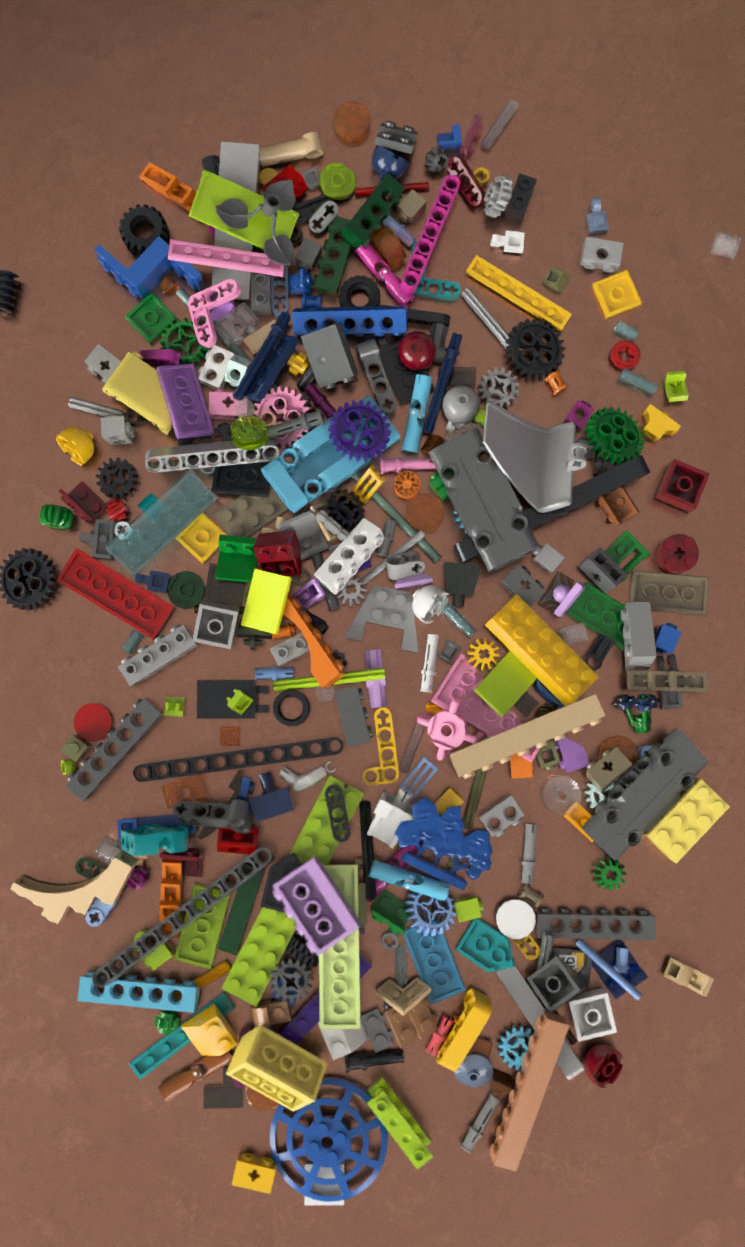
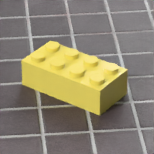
M695 778L694 785L690 789L683 790L681 792V799L649 832L643 834L671 861L677 863L730 806L702 779Z

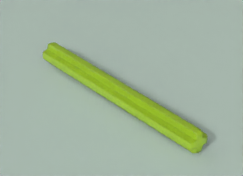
M375 668L345 672L346 675L333 685L385 679V669ZM314 676L276 680L272 683L274 691L320 686Z

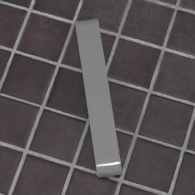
M269 437L258 438L257 440L248 439L247 442L235 440L152 448L145 454V466L148 471L156 473L273 461L279 456L277 441L273 438L269 439ZM250 443L249 445H246V446H241V445H240V444ZM269 447L274 448L272 451H266ZM249 449H254V450H255V451L252 452V453H248V452H247ZM229 451H235V452H236V453L233 454V455L227 454ZM210 453H216L213 457L208 456ZM190 455H196V456H197V457L194 458V459L189 458ZM171 457H177L178 459H177V460H170L169 458H171ZM153 458L158 459L157 462H151L150 460Z
M516 966L495 971L535 1030L537 1018L540 1017L542 1010H546ZM564 1039L556 1063L570 1081L583 1072L584 1067Z

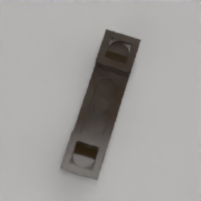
M241 769L238 770L229 785V788L235 792L227 804H231L232 800H239L242 779L244 777V771ZM204 827L197 838L201 840L212 834L219 827Z

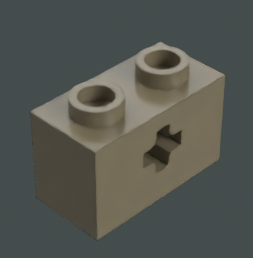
M617 747L613 750H606L602 754V759L598 762L593 761L587 766L586 776L601 793L624 776L632 767V763ZM604 766L607 768L611 766V771H604Z

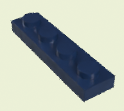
M283 335L246 392L245 397L249 401L261 402L265 398L270 386L276 381L277 375L286 365L287 359L295 351L296 345L299 342L296 336Z

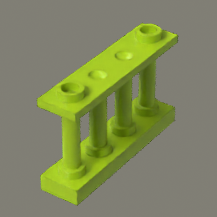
M382 1076L367 1088V1091L373 1097L367 1104L418 1170L433 1158V1154L427 1148V1145L431 1143V1139Z

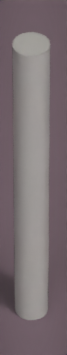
M420 530L391 555L407 552L426 535ZM387 558L362 577L366 584L387 568Z

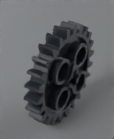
M536 318L531 322L529 319H526L524 323L520 321L517 324L518 326L515 325L507 335L509 338L505 341L509 346L504 349L510 352L506 356V358L512 359L509 365L515 364L513 371L519 369L521 370L519 376L526 373L527 379L533 375L534 380L538 379L539 376L541 379H544L546 375L549 376L557 371V366L563 363L561 360L565 357L561 352L566 349L561 346L564 340L558 339L561 333L555 334L557 327L551 329L549 328L550 322L544 325V319L537 323ZM523 336L528 339L529 343L523 340ZM541 337L545 338L547 343L542 342ZM523 355L528 356L529 361H526ZM542 355L547 358V362L542 359Z
M22 548L21 551L15 550V555L8 554L10 560L3 559L5 567L0 566L2 573H0V584H2L0 591L4 592L1 597L7 599V604H13V608H19L20 610H33V607L39 609L40 604L46 605L45 598L52 599L49 593L56 592L52 586L58 585L57 582L53 581L54 578L58 577V575L53 574V571L57 568L50 567L53 560H47L48 555L42 554V551L39 550L35 551L32 548H29V550ZM34 563V569L31 570V565ZM17 570L18 574H17V577L15 578L14 574H15V571ZM40 580V587L37 588V583ZM23 588V589H24V592H23V595L21 596L20 591H21V589Z

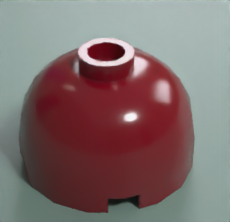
M414 331L402 338L398 354L400 360L407 368L411 370H424L433 364L436 358V345L428 334Z
M607 1045L593 1047L585 1056L584 1070L587 1077L601 1088H606L604 1085L607 1083L612 1085L622 1071L623 1065L620 1063V1058L623 1059V1056L619 1051Z

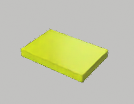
M255 569L241 625L278 635L292 578Z

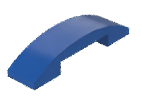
M174 814L117 820L118 840H121V830L138 829L142 825L149 824L178 827L181 823ZM186 825L188 833H197V826Z

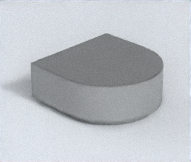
M316 167L303 172L302 176L308 187L307 190H314L320 187V176Z

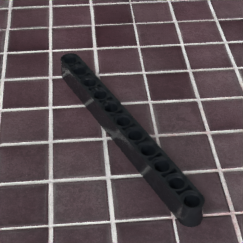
M639 455L573 487L571 505L546 513H540L531 507L522 513L527 518L528 525L532 531L650 473V470L643 456ZM519 521L513 524L517 529L524 527V524ZM471 537L453 546L461 563L480 556ZM483 538L478 543L481 546H487L489 541Z
M330 737L146 763L136 766L133 770V776L136 781L147 782L331 756L342 752L344 743L338 737ZM337 740L341 746L338 751L330 749L331 741ZM313 743H318L321 746L320 753H312L311 745ZM294 746H299L302 749V754L299 757L292 754ZM274 749H281L283 752L281 759L273 757ZM256 751H260L263 754L261 762L254 760V753ZM237 754H241L244 757L242 765H238L234 760ZM217 757H222L225 760L223 767L216 765ZM199 759L204 760L206 764L203 770L198 769L196 766ZM180 762L186 765L184 773L179 772L177 769V765ZM160 765H164L167 768L165 775L159 773L158 768ZM142 767L148 772L146 778H142L139 774Z

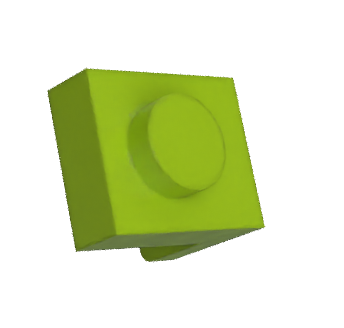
M686 371L667 373L664 387L669 402L688 400L689 394L685 384Z

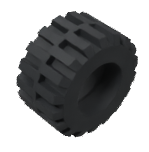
M140 204L136 205L135 209L131 207L128 209V213L124 212V219H120V236L127 249L133 255L136 254L137 257L158 236L166 243L170 240V232L164 216L153 206L149 208L147 204H144L143 207ZM150 225L154 227V231L149 237H135L136 231L141 226Z

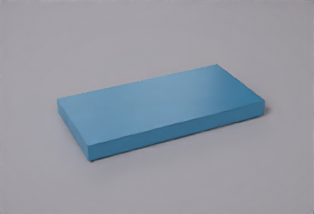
M438 916L434 917V920H432L431 925H437L440 923ZM417 925L413 928L411 926L405 928L406 932L403 936L419 978L431 987L432 992L427 995L430 1005L466 991L444 931L443 934L439 935L436 933V936L432 937L430 932L427 936H424L423 930L417 933Z

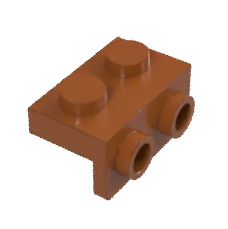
M624 487L597 499L599 505L607 510V517L610 522L616 525L621 524L640 512Z

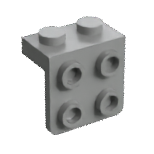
M313 511L304 512L277 526L280 532L295 530L300 544L301 560L329 549Z

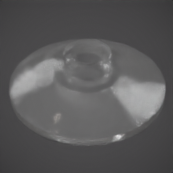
M556 776L545 784L542 797L544 804L550 811L555 814L566 815L578 808L582 794L575 780L567 776ZM559 793H565V799H560L558 797Z

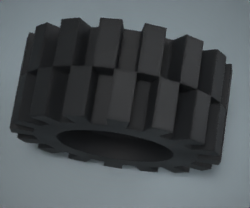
M293 935L285 949L287 953L304 964L316 967L319 963V956L316 952L312 953L306 944L308 940Z

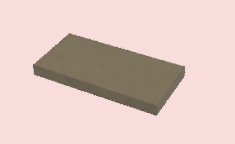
M632 570L629 602H650L651 611L706 615L709 577Z

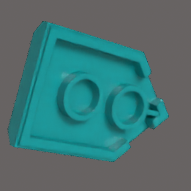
M474 919L457 946L456 951L486 972L515 967L509 938L481 919Z

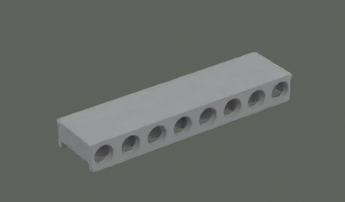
M221 142L219 176L258 194L261 155L259 144ZM215 228L214 246L254 252V245ZM213 266L212 286L225 280L233 279L241 287V293L235 300L251 302V272Z

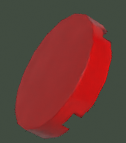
M90 703L82 706L74 716L73 725L79 737L86 741L95 742L105 738L111 731L113 718L107 707L101 704Z

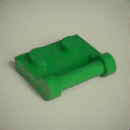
M627 530L605 551L617 565L634 549L638 551V554L622 569L627 575L644 558L647 559L650 556L649 551ZM627 575L623 578V582L628 578Z

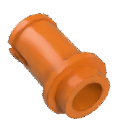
M287 623L285 626H280L278 635L271 634L273 640L289 636L292 638L296 635L294 624Z

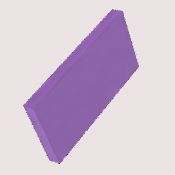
M194 364L158 366L156 371L176 438L213 435L215 432Z

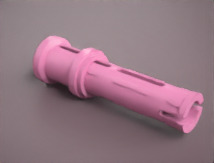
M379 458L381 474H384V472H396V474H399L401 471L437 470L431 458Z

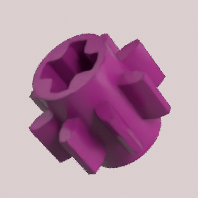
M141 866L138 869L134 867L126 886L131 890H134L135 887L140 890L149 879L145 876L147 871Z

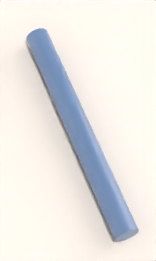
M578 940L575 945L636 1000L642 996L641 992L583 940Z

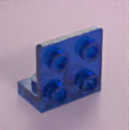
M619 940L598 954L613 968L616 965V947L627 948L622 940ZM629 951L628 967L630 969L627 970V973L619 974L635 987L647 979L648 976ZM592 960V966L615 999L627 992Z

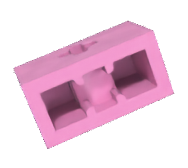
M216 389L215 392H209V416L211 419L237 420L242 417L249 419V400L244 397L240 402L233 398L234 392ZM229 401H232L230 407H227L226 405L229 403Z

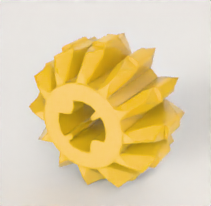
M483 638L482 644L479 639L475 640L477 647L474 644H470V648L474 651L467 652L468 655H473V658L468 659V661H476L473 665L474 668L481 664V671L485 669V664L489 670L492 669L490 662L497 665L498 662L493 657H500V654H494V651H497L499 647L496 646L492 649L491 646L494 644V641H490L487 645V638ZM486 650L488 658L484 657L481 659L479 651Z

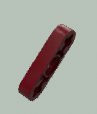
M462 157L451 158L448 162V171L451 175L459 178V188L468 203L472 206L483 205L486 193L465 159ZM456 163H459V165H458V169H459V170H456V169H455L456 166H457ZM466 176L470 178V185L468 187L464 185V178ZM475 194H479V196L477 197V201H475Z

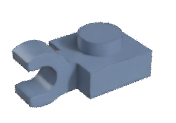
M600 197L593 198V202L590 203L592 213L587 214L589 234L608 232L607 211L601 212Z

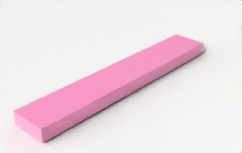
M170 239L168 260L283 277L284 265L271 261L264 253Z

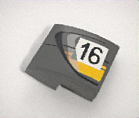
M552 948L551 960L559 956L577 972L586 985V989H589L592 959L581 949Z

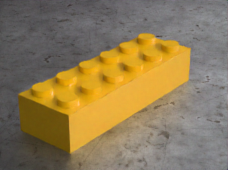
M518 594L485 624L564 706L575 703L599 677Z

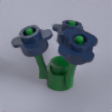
M628 694L617 697L618 701H615L613 704L618 705L619 710H626L631 727H635L636 733L650 732L652 723L651 709L657 708V704L660 703L659 699L652 694H639L636 699L635 696L630 697ZM633 705L636 706L637 710L642 711V714L637 715L636 719H634L630 707Z

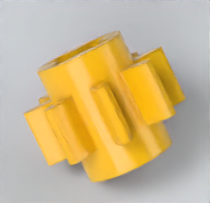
M300 352L299 355L293 353L287 362V365L290 367L289 372L295 376L298 373L304 375L310 366V363L307 361L308 356L303 352Z

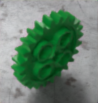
M613 406L609 409L604 407L602 410L598 409L587 422L588 427L585 431L589 433L586 435V438L591 439L588 445H594L592 451L599 452L597 457L603 455L604 461L610 459L611 464L617 461L618 465L639 456L644 449L643 444L646 441L642 438L645 434L640 432L643 427L636 425L639 421H633V415L627 416V410L621 413L619 407L614 410Z

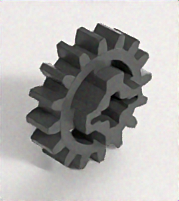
M292 957L289 958L287 963L282 959L281 966L279 964L275 965L277 971H271L270 975L274 978H271L269 983L274 984L271 991L277 990L276 998L283 996V1002L290 998L291 1003H293L294 998L301 1001V995L307 996L308 992L306 989L311 990L312 985L308 982L313 981V977L308 976L311 973V969H305L307 964L303 963L301 965L299 960L293 962ZM288 967H294V968H296V969H295V970H288L287 968H288ZM302 974L305 980L304 985L300 981V977ZM279 975H280V978H281L282 981H283V983H282L281 986L279 985V982H278V976H279ZM292 977L295 978V981H294V982H290V983L287 982V981H288V978H290V979H291ZM294 990L295 992L289 993L287 991Z

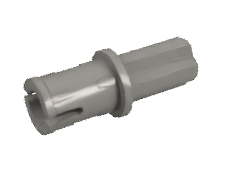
M392 519L385 520L382 531L385 539L381 546L378 547L376 555L388 557L391 542L394 541L392 537L396 521Z

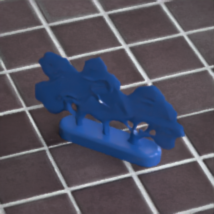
M422 798L419 802H415L412 805L414 819L400 822L394 833L398 837L400 847L405 848L413 845L418 850L417 855L405 851L401 857L402 861L463 891L467 881L457 876L456 871L466 869L468 877L475 880L479 878L483 871L491 869L492 862L490 856L493 851L492 845L489 843V833L487 830H476L464 836L462 831L465 825L463 819L460 818V806L449 807L443 815L439 816L436 804L427 798ZM420 840L424 841L422 847L419 845ZM428 849L436 856L433 864L421 858V855ZM444 855L450 856L453 860L454 865L449 871L438 867V863ZM465 857L469 859L464 865L460 863L458 866L461 859Z

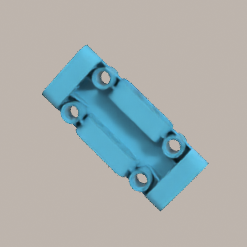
M370 396L362 399L363 405H366L368 401H370V407L372 408L377 405ZM377 405L376 411L378 412V411H380L381 409H380V407ZM352 416L354 418L352 422L358 421L356 417ZM362 416L353 443L354 446H357L366 419L365 416ZM331 418L325 421V425L320 424L292 445V448L285 449L279 457L261 468V472L292 513L297 512L311 501L317 500L325 491L333 490L363 469L371 460L370 456H368L367 462L364 461L363 457H360L359 462H357L356 457L353 456L350 461L348 454L342 457V450L336 452L338 445L332 446L331 443L334 439L329 438V434L332 433L328 431L331 425L329 423ZM389 419L385 422L391 424L390 428L387 429L391 431V434L387 436L390 438V441L385 443L387 445L386 449L401 438L399 432ZM367 423L370 428H376L375 424ZM343 434L344 438L352 439L350 434ZM368 440L361 441L366 446L370 445ZM291 457L294 462L288 463L285 461V458ZM314 487L317 489V492L310 493L308 488Z

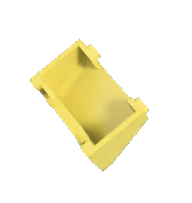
M135 351L133 353L128 352L107 380L102 391L110 397L116 396V400L121 401L152 422L151 424L154 426L157 424V427L160 428L159 430L168 435L173 424L157 371L142 361L143 357Z

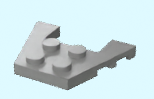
M374 585L346 632L345 638L362 641L366 622L403 629L404 635L401 650L418 653L411 593Z

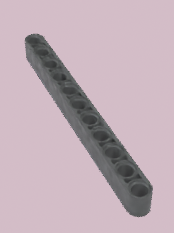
M268 847L258 848L97 969L92 976L93 984L97 987H105L112 984L271 864L275 858L273 850ZM264 850L269 853V859L266 862L260 859V854ZM248 862L253 865V871L250 874L244 870V866ZM232 874L237 878V883L234 886L228 882V878ZM216 886L221 890V895L218 898L212 894L213 888ZM198 899H202L205 902L202 910L197 908L196 903ZM183 911H186L189 915L186 922L181 920V913ZM167 923L172 925V932L170 934L165 932V925ZM151 935L156 938L154 946L149 944L148 939ZM135 947L140 951L138 958H135L132 954ZM118 960H121L124 964L122 970H119L116 966ZM102 972L106 973L107 975L106 982H103L100 979V975Z

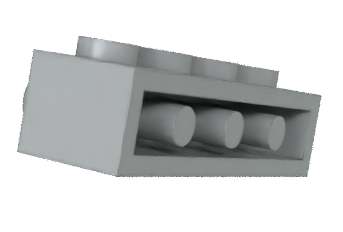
M180 624L170 629V634L165 637L164 635L157 637L154 640V644L149 647L147 645L143 646L137 651V655L134 657L130 655L121 661L122 664L118 668L130 686H136L198 646L197 642L192 641L193 636L187 626H180Z

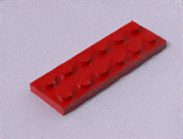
M77 548L56 579L59 583L153 640L156 639L175 608Z

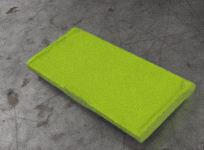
M204 169L188 216L264 250L265 242L268 239H272V216L268 217L263 213V210H260L253 217L247 218L248 226L246 228L235 230L226 226L219 219L215 210L216 206L226 200L238 199L247 206L248 214H250L260 204H264V197ZM292 209L286 212L278 210L275 236L285 235L290 239L295 223L299 218V212Z

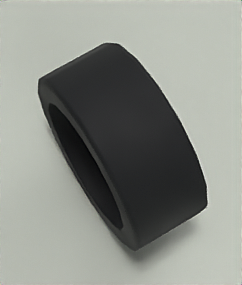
M286 690L280 693L273 703V713L276 719L286 726H297L303 723L310 711L307 697L296 690ZM287 697H296L303 705L302 713L296 719H287L280 711L281 702Z

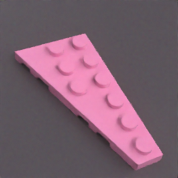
M462 653L431 700V702L444 710H449L451 701L457 696L463 695L465 700L458 705L457 713L466 719L467 724L490 738L522 725V722L514 712L509 710L501 717L473 691L482 682L483 678ZM536 746L529 748L530 752L521 757L532 762L539 751Z

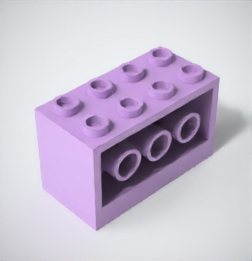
M317 855L279 879L273 885V894L278 901H283L286 906L284 907L286 914L289 918H294L297 923L295 925L297 931L301 936L305 935L308 940L306 942L308 948L312 953L316 952L318 956L360 927L358 917ZM300 886L306 887V893L299 891ZM311 903L318 906L317 910L310 908ZM323 920L329 923L328 927L321 925Z

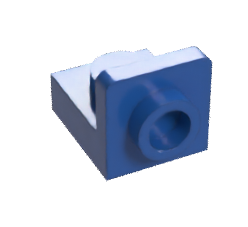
M304 268L300 269L298 274L288 275V294L294 296L312 292L313 277Z

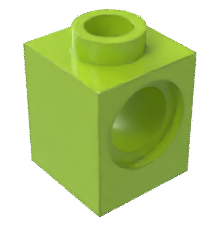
M476 895L453 901L458 922L482 917L481 911H484L481 899H477Z

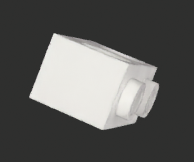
M216 345L209 349L205 357L206 363L198 371L197 376L200 383L214 390H223L226 384L224 376L228 362L235 353ZM219 356L224 357L221 363L215 362V359ZM211 373L217 374L213 380L207 379Z

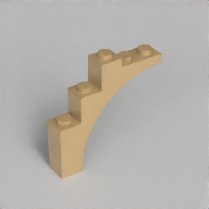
M121 850L104 872L85 882L66 886L48 885L21 875L12 884L10 889L15 891L17 895L29 899L35 905L43 907L44 910L41 915L50 922L59 924L67 915L70 907L74 911L85 915L93 905L96 897L103 903L112 906L119 898L138 859Z

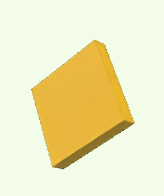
M628 270L592 284L606 319L642 304Z
M200 511L175 538L204 565L219 549L220 534H227L203 511Z

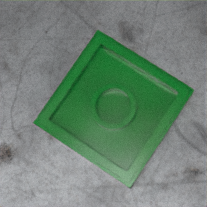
M151 292L125 316V319L152 345L161 337V333L166 332L164 330L165 327H171L170 321L174 324L176 323L177 317Z

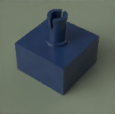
M270 772L258 775L263 792L249 799L256 822L295 810L296 804L290 785L277 789L274 788Z

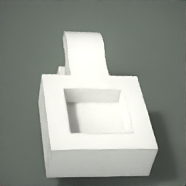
M506 231L505 236L493 234L490 246H504L503 252L522 253L525 232Z

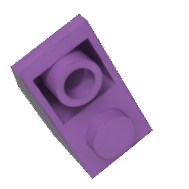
M566 737L556 742L553 739L556 751L558 750L560 755L559 766L561 770L564 769L565 772H571L587 767L590 764L585 748L582 745Z

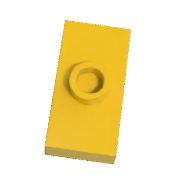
M651 404L642 413L645 418V426L641 433H644L655 443L663 435L673 436L681 427V425L670 418L667 412L660 411Z

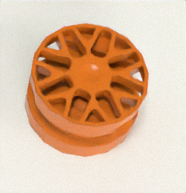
M403 471L396 476L394 491L397 496L407 500L414 498L419 493L420 479L414 472Z

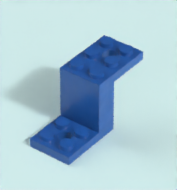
M159 236L128 269L100 244L94 249L98 255L96 259L101 263V267L108 273L112 272L115 276L114 278L122 286L125 284L129 288L128 291L135 298L139 296L143 300L172 270L180 278L183 276L187 279L186 283L193 290L197 288L199 291H203L206 288L201 273L190 263L168 260L169 245Z

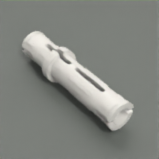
M428 634L424 667L421 670L423 675L420 691L432 693L434 676H436L435 665L440 636Z

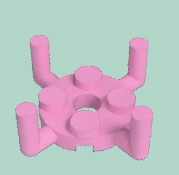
M459 695L451 701L449 710H442L431 719H429L431 714L424 712L417 718L419 724L428 727V733L433 740L432 742L439 747L436 755L438 760H443L449 755L451 749L460 746L464 741L476 744L484 737V733L481 731L475 735L467 733V721L457 713L458 705L465 700L463 695ZM444 725L451 727V735L444 732Z

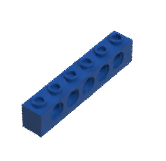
M408 305L295 308L292 311L293 334L299 335V337L330 326L327 322L329 318L334 319L336 323L341 322L345 336L355 334V336L360 337L366 336V333H374V336H384L385 333L401 336L408 331ZM389 317L393 320V324L386 325L383 319ZM352 318L355 321V325L349 326L346 323V319ZM365 318L373 319L374 325H367ZM309 319L316 320L317 327H312L309 324Z

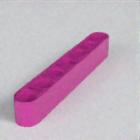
M455 175L445 177L404 272L400 289L406 295H412L417 290L460 187V180ZM413 265H418L420 268L417 269ZM406 281H411L413 285L407 284Z

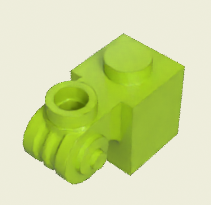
M143 929L139 931L135 935L133 942H135L149 930ZM151 935V936L149 937V939H148V940H149V944L152 945V946H154L156 943H151V942H150L151 937H152V935ZM167 941L147 956L143 962L154 971L175 954V951ZM135 947L134 950L139 952V949Z

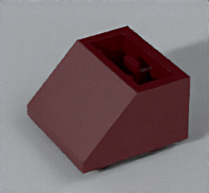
M295 530L258 534L253 549L262 571L282 576L301 575L300 544Z

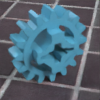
M512 1025V1031L505 1029L506 1035H500L502 1042H498L497 1045L502 1049L498 1053L499 1056H503V1063L508 1061V1067L511 1068L515 1065L518 1071L520 1066H522L523 1056L529 1048V1043L525 1042L524 1037L526 1036L530 1039L534 1032L530 1034L531 1030L529 1027L523 1030L522 1025H519V1029ZM519 1044H521L522 1047H520L519 1051H517L516 1048H518ZM507 1051L513 1053L514 1059L507 1054Z

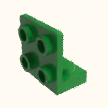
M220 534L219 557L215 578L251 583L257 564V557L253 549L257 538Z
M384 889L370 906L371 918L380 924L382 922L386 923L389 926L388 929L393 933L404 935L406 932L405 926L408 922L406 918L410 916V913H405L404 910L409 907L405 905V901Z

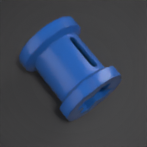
M303 293L301 308H318L322 306V295L311 296Z

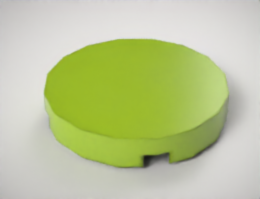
M332 163L322 170L319 177V185L326 196L334 200H343L353 194L356 187V177L351 169L346 168V165Z

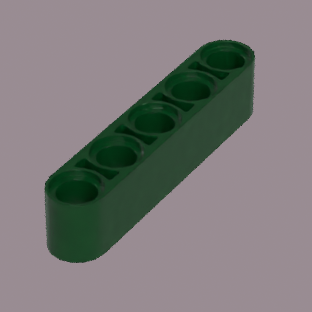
M251 863L245 864V872L250 874L253 871ZM265 868L237 889L218 950L234 955L238 954Z

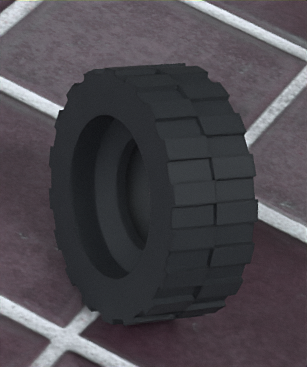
M364 275L350 277L340 288L339 302L341 307H358L351 302V294L357 289H363L369 295V301L364 306H380V289L377 287V283L370 277L368 278Z

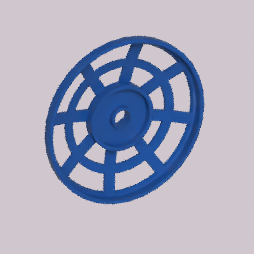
M323 1077L321 1085H334L346 1088L342 1101L335 1098L317 1099L316 1097L314 1102L300 1108L293 1118L283 1112L285 1106L280 1104L271 1123L270 1148L279 1173L293 1189L314 1200L333 1202L349 1199L361 1193L375 1180L387 1154L388 1133L376 1115L375 1119L365 1123L359 1112L349 1105L353 1093L359 1095L366 1103L370 1101L373 1097L368 1092L346 1079ZM320 1105L337 1106L338 1110L335 1116H322ZM312 1109L315 1120L308 1127L299 1123L300 1117ZM345 1111L354 1117L359 1126L349 1130L348 1126L342 1121ZM280 1120L289 1126L286 1137L287 1151L277 1154L275 1134L278 1121ZM379 1127L381 1132V1151L378 1160L367 1157L369 1150L368 1131ZM294 1130L304 1135L303 1147L293 1149L292 1137ZM361 1134L363 1136L362 1154L351 1150L352 1138ZM328 1136L332 1138L333 1144L325 1146L322 1139ZM308 1156L313 1162L310 1172H307L300 1165L297 1157ZM346 1158L356 1161L357 1164L354 1168L343 1175L339 1164ZM291 1160L296 1170L303 1177L307 1178L303 1188L296 1185L288 1177L280 1162ZM363 1164L374 1168L370 1177L357 1189L350 1192L346 1181L356 1175ZM320 1167H332L335 1178L324 1179L316 1176ZM313 1183L322 1185L338 1184L343 1195L321 1196L310 1193Z

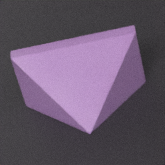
M422 572L419 575L398 580L394 588L399 590L432 584L433 578Z

